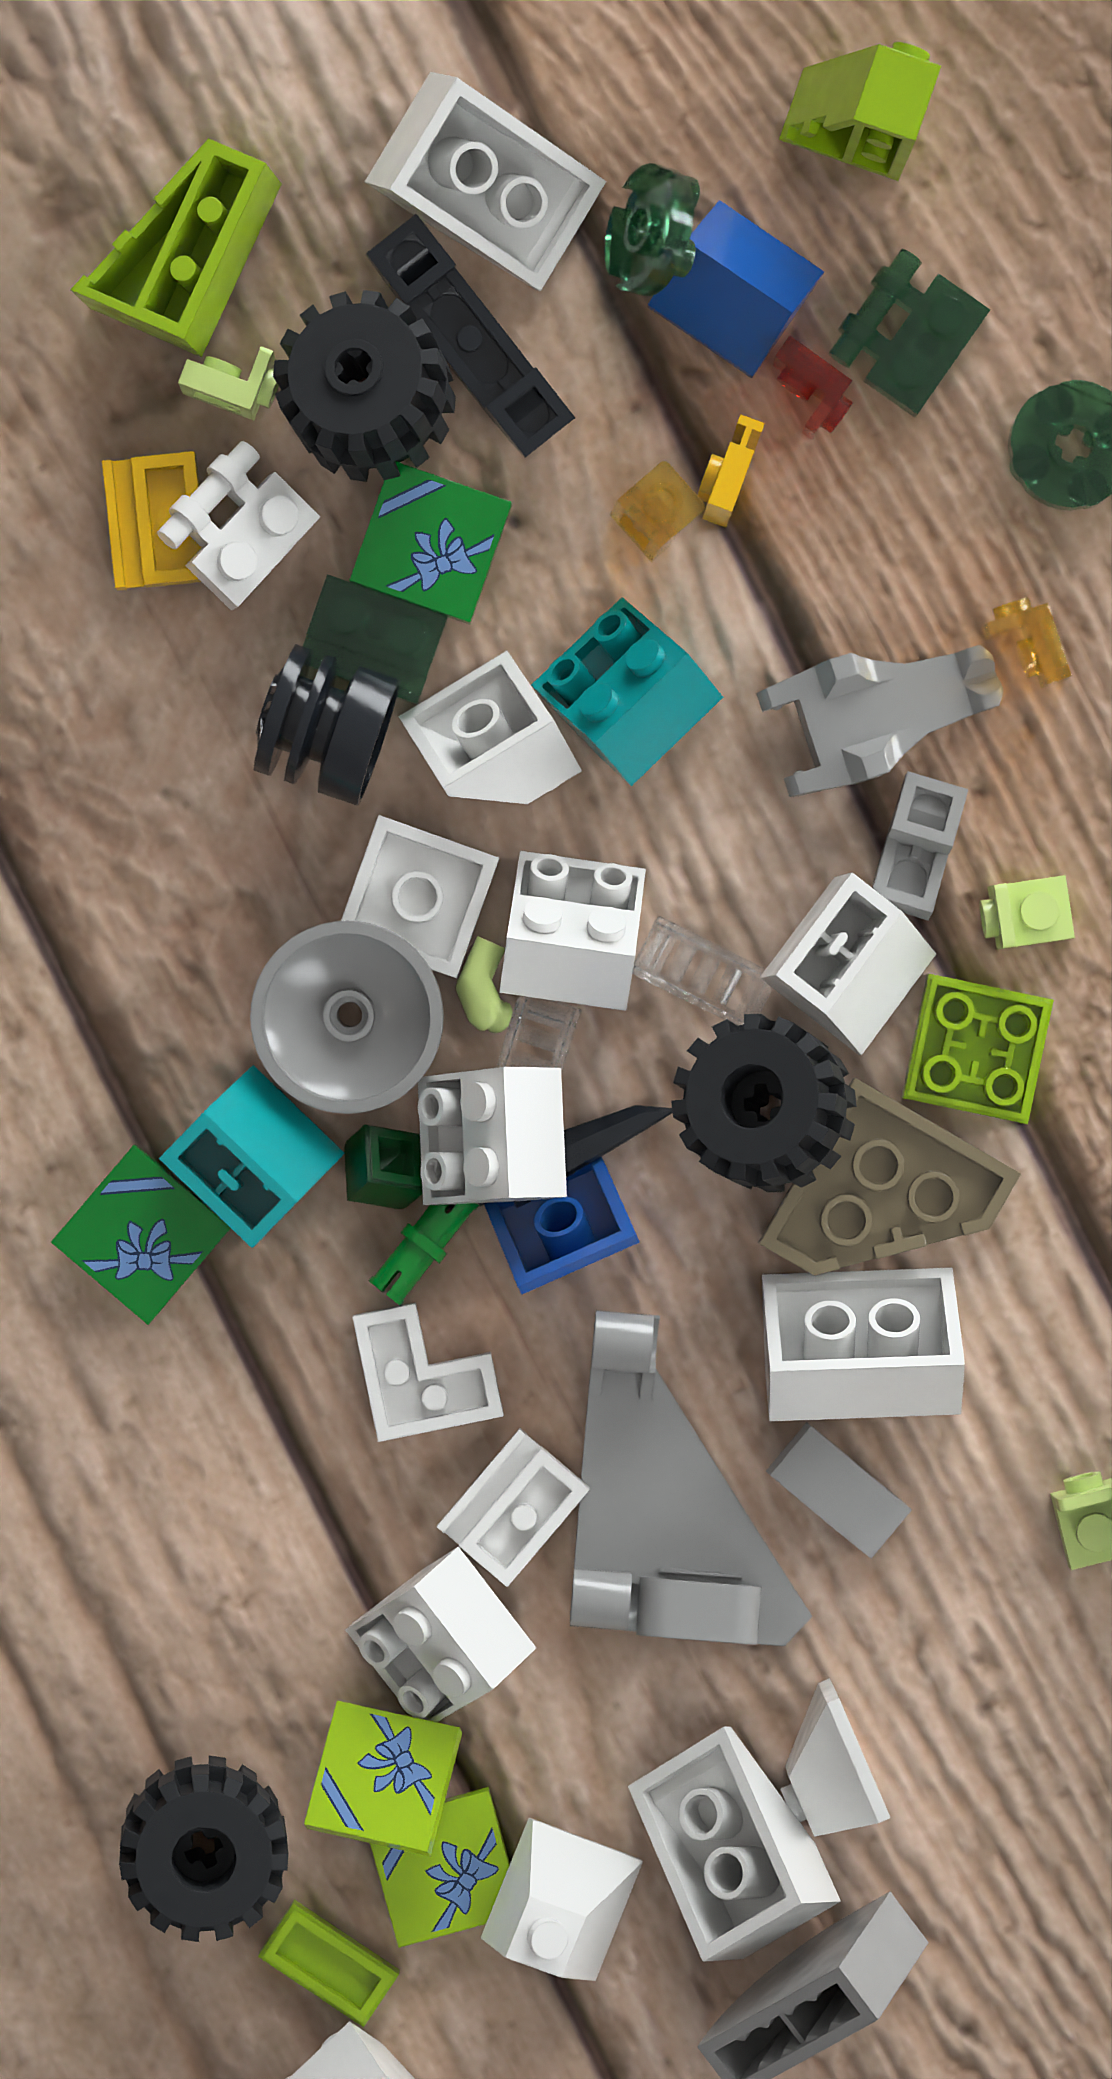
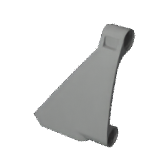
M596 1310L581 1480L590 1487V1490L579 1502L570 1626L637 1632L636 1635L786 1646L811 1619L812 1615L656 1369V1350L660 1316Z

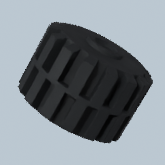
M363 290L361 303L356 304L352 303L346 291L331 295L329 298L332 309L319 314L314 304L300 314L306 325L304 330L298 334L287 329L280 342L289 360H274L273 378L281 391L275 393L279 407L308 453H313L320 465L335 474L340 466H342L350 480L367 482L369 469L377 468L383 480L400 477L401 475L395 461L400 463L410 458L416 468L430 458L423 445L429 438L442 444L449 431L442 413H455L456 396L449 382L454 380L450 368L424 320H417L411 307L396 298L388 308L380 292ZM362 378H366V380H364L363 382H358Z
M744 1014L743 1025L737 1026L726 1019L712 1026L717 1038L710 1044L697 1038L687 1050V1052L697 1058L691 1071L678 1067L673 1081L675 1085L684 1089L683 1099L672 1100L671 1103L673 1118L685 1124L686 1130L681 1132L679 1136L686 1148L701 1157L699 1162L711 1171L749 1189H752L753 1186L766 1192H785V1184L792 1182L802 1188L816 1181L812 1170L820 1164L829 1169L835 1165L841 1158V1155L833 1150L839 1137L850 1141L855 1126L853 1122L846 1119L847 1108L857 1107L855 1090L845 1084L843 1077L848 1075L849 1072L841 1059L828 1050L829 1047L795 1023L778 1017L776 1021H771L763 1014ZM773 1095L781 1100V1106L771 1109L769 1120L760 1115V1107L768 1105L769 1096Z
M209 1755L208 1764L193 1765L192 1756L175 1761V1770L163 1775L160 1769H158L145 1781L143 1792L140 1795L134 1793L126 1808V1819L124 1825H122L119 1866L121 1880L127 1881L129 1887L128 1898L137 1912L144 1907L150 1913V1924L163 1933L166 1932L169 1925L181 1929V1940L199 1942V1932L215 1931L216 1941L234 1936V1925L244 1921L250 1928L262 1919L264 1904L268 1900L273 1903L276 1902L283 1888V1872L288 1871L287 1833L284 1816H281L279 1811L278 1799L269 1785L263 1788L257 1782V1773L243 1764L238 1771L226 1767V1758ZM202 1831L207 1839L218 1836L214 1840L215 1851L205 1854L201 1847L191 1850L193 1847V1834Z

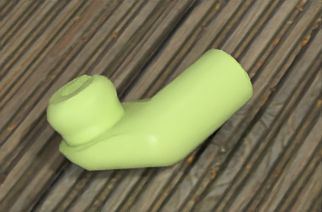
M477 936L457 980L456 992L468 1021L480 1031L488 1030L492 1033H500L510 1025L513 1018V1010L510 1003L500 999L499 993L492 981L505 948Z

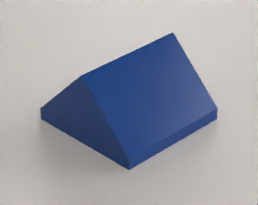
M719 200L686 239L647 307L753 378L824 274V271Z
M602 1157L566 1178L567 1197L531 1200V1202L519 1208L515 1207L513 1201L490 1202L484 1205L521 1295L640 1243Z

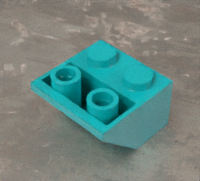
M623 597L606 613L601 615L569 649L557 658L531 684L535 691L587 745L631 786L723 698L691 656Z
M252 1065L191 1124L159 1159L237 1235L253 1248L331 1169L345 1152L255 1065Z

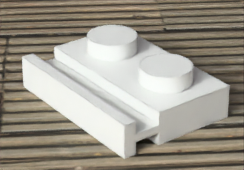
M519 1428L440 1521L437 1528L446 1533L459 1544V1547L508 1587L588 1493L590 1487L545 1448L529 1437L525 1431Z

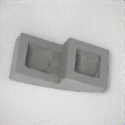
M907 771L901 787L872 888L903 913L929 920L934 910L947 858L953 848L968 789Z
M807 1422L766 1470L770 1476L871 1559L912 1510Z

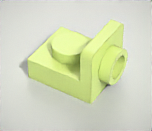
M262 346L260 347L248 381L239 378L242 372L240 368L226 361L206 356L204 363L200 364L187 359L178 384L184 395L254 421L260 405L267 408L271 407L276 396L275 393H277L279 388L273 378L274 360H276L274 351Z
M1066 875L992 885L987 887L989 899L980 900L979 902L984 937H995L997 950L1075 938Z
M1089 1472L1063 1480L1065 1490L1053 1492L1050 1495L1068 1567L1074 1570L1111 1561L1112 1478L1103 1480L1101 1472Z

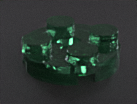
M648 163L637 168L622 187L633 192L627 200L625 209L613 206L606 229L604 247L605 266L608 275L618 277L621 281L616 287L622 291L646 297L656 295L669 284L673 276L683 278L691 270L695 260L696 248L690 237L693 227L694 209L700 195V186L695 178L683 175L676 169Z
M1065 381L1058 385L1049 386L1033 395L1019 410L1012 423L1008 437L1009 465L1015 480L1021 483L1024 490L1032 498L1055 509L1072 511L1094 508L1112 495V392L1089 381ZM1073 429H1078L1084 433L1082 444L1090 448L1087 458L1076 456L1071 463L1061 458L1062 449L1055 445L1057 435L1067 437Z

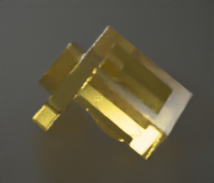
M662 461L616 501L610 516L652 563L671 546L677 534L703 512L705 504L668 462Z
M1029 597L992 609L995 620L986 623L982 627L985 639L988 640L1022 629L1025 639L1017 641L1016 647L1027 678L1037 676L1042 689L1066 681L1072 676L1048 603L1032 608Z

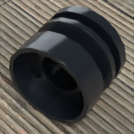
M295 644L286 664L278 675L276 674L265 698L256 729L257 752L253 770L271 776L282 751L290 752L284 781L295 784L301 777L309 760L321 763L318 777V793L359 806L379 757L394 711L401 680L359 666L345 691L335 688L337 658L326 655L315 679L312 680L307 678L313 650Z

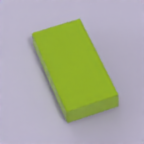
M295 1899L258 1954L260 1959L363 2028L400 1972V1969Z

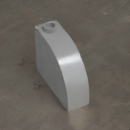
M888 1892L826 1928L776 1964L721 2015L697 2047L721 2079H772L877 2021L929 1942L893 1894Z

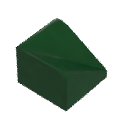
M364 1124L346 1141L344 1155L347 1201L404 1209L423 1194L420 1134Z

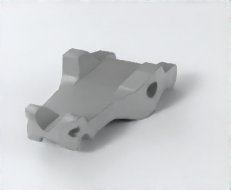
M977 645L954 654L906 664L876 661L848 653L824 661L756 694L762 712L772 709L779 710L784 705L795 703L815 768L807 771H796L794 775L784 778L789 797H795L861 783L890 772L899 759L927 734L971 715L999 706L1003 695V687L996 675L992 654L981 645Z

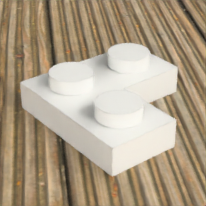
M416 1302L353 1315L378 1442L504 1416L491 1352L428 1364Z

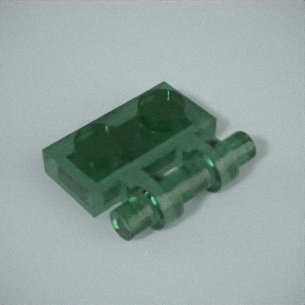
M902 248L890 266H881L873 277L871 284L874 289L857 313H848L838 328L841 336L830 350L829 355L847 368L852 365L861 350L875 358L877 362L866 376L864 382L916 418L986 318L990 309L939 273L924 294L914 288L909 281L922 262L914 254ZM895 303L910 313V315L890 341L877 331V327Z

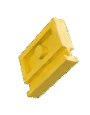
M740 414L725 457L711 455L696 499L707 503L702 519L725 528L727 527L765 423Z
M189 451L132 457L126 460H103L102 468L113 573L117 591L137 587L148 588L201 582L185 565L202 547L193 538L188 536L177 549H172L157 534V531L171 517L169 512L171 506L182 495L190 497L199 487L196 453Z

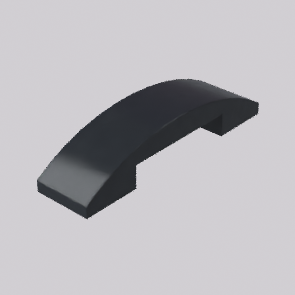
M417 214L366 253L367 258L396 298L411 307L417 320H424L433 334L448 366L524 458L575 419V416L536 367H532L455 268V262Z

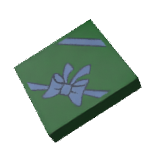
M395 461L401 476L384 480L349 581L357 586L470 625L506 525L512 502Z
M134 1144L54 1237L51 1243L149 1325L231 1228L201 1199Z

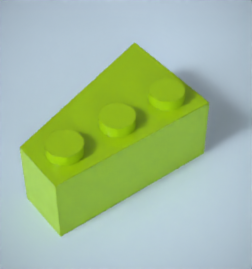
M894 42L892 48L877 44L805 67L798 82L779 140L899 181L917 139L942 65L930 62V54L917 46L903 42Z
M208 138L153 198L156 203L129 232L125 229L112 243L115 248L88 277L83 275L70 290L90 309L202 357L282 183L265 162Z

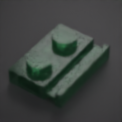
M327 574L306 633L307 636L303 647L313 650L310 668L318 671L326 655L337 658L336 677L349 682L359 666L400 679L401 683L397 699L418 705L445 630L448 616Z

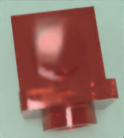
M789 336L775 355L772 364L781 371L777 381L804 401H808L812 394L822 401L802 430L804 435L812 440L821 427L832 434L854 403L844 396L853 380L792 336Z

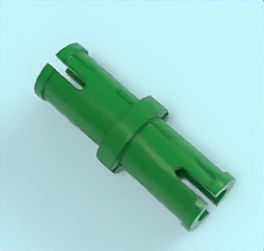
M477 1203L456 1204L448 1214L446 1211L452 1204L429 1205L414 1226L407 1223L400 1232L405 1238L374 1277L372 1276L368 1281L383 1293L396 1275L401 1273L399 1279L386 1294L391 1300L401 1306L405 1302L406 1296L432 1262L435 1260L440 1264L447 1255L443 1248L473 1210L479 1207Z

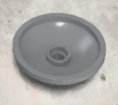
M346 920L333 921L311 927L288 940L273 954L257 980L251 1002L250 1021L257 1054L269 1075L283 1090L298 1101L316 1109L332 1113L351 1114L384 1107L405 1095L421 1080L437 1054L443 1032L444 1012L437 980L425 959L410 943L396 933L375 924ZM352 1002L361 1008L362 1019L359 1024L349 1026L341 1021L339 1009L342 1004Z

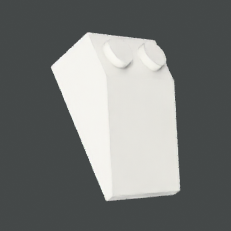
M430 72L365 180L366 184L412 215L417 214L425 223L538 291L542 290L607 182L459 78Z
M722 1727L628 1786L703 1962L744 1959L841 1902L815 1842L731 1727Z

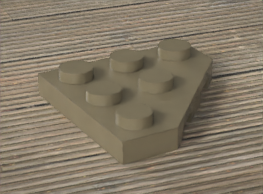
M853 1078L849 1086L855 1090L857 1107L847 1108L846 1119L855 1124L850 1141L839 1137L833 1148L835 1152L841 1155V1158L831 1169L820 1164L812 1170L816 1181L802 1188L792 1183L758 1243L814 1276L839 1270L842 1267L872 1259H880L925 1247L928 1244L990 1229L1021 1173L857 1078Z

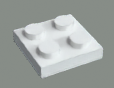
M378 815L341 921H361L386 928L410 943L425 959L431 970L457 978L499 862V857Z

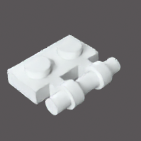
M241 441L228 456L220 454L207 468L209 476L190 497L182 495L169 509L171 517L157 531L159 538L172 549H177L188 536L193 538L202 547L185 566L230 610L239 607L321 517L276 472L268 475L256 488L248 480L246 473L260 459V456L245 441ZM227 495L239 508L218 528L211 521L208 514Z

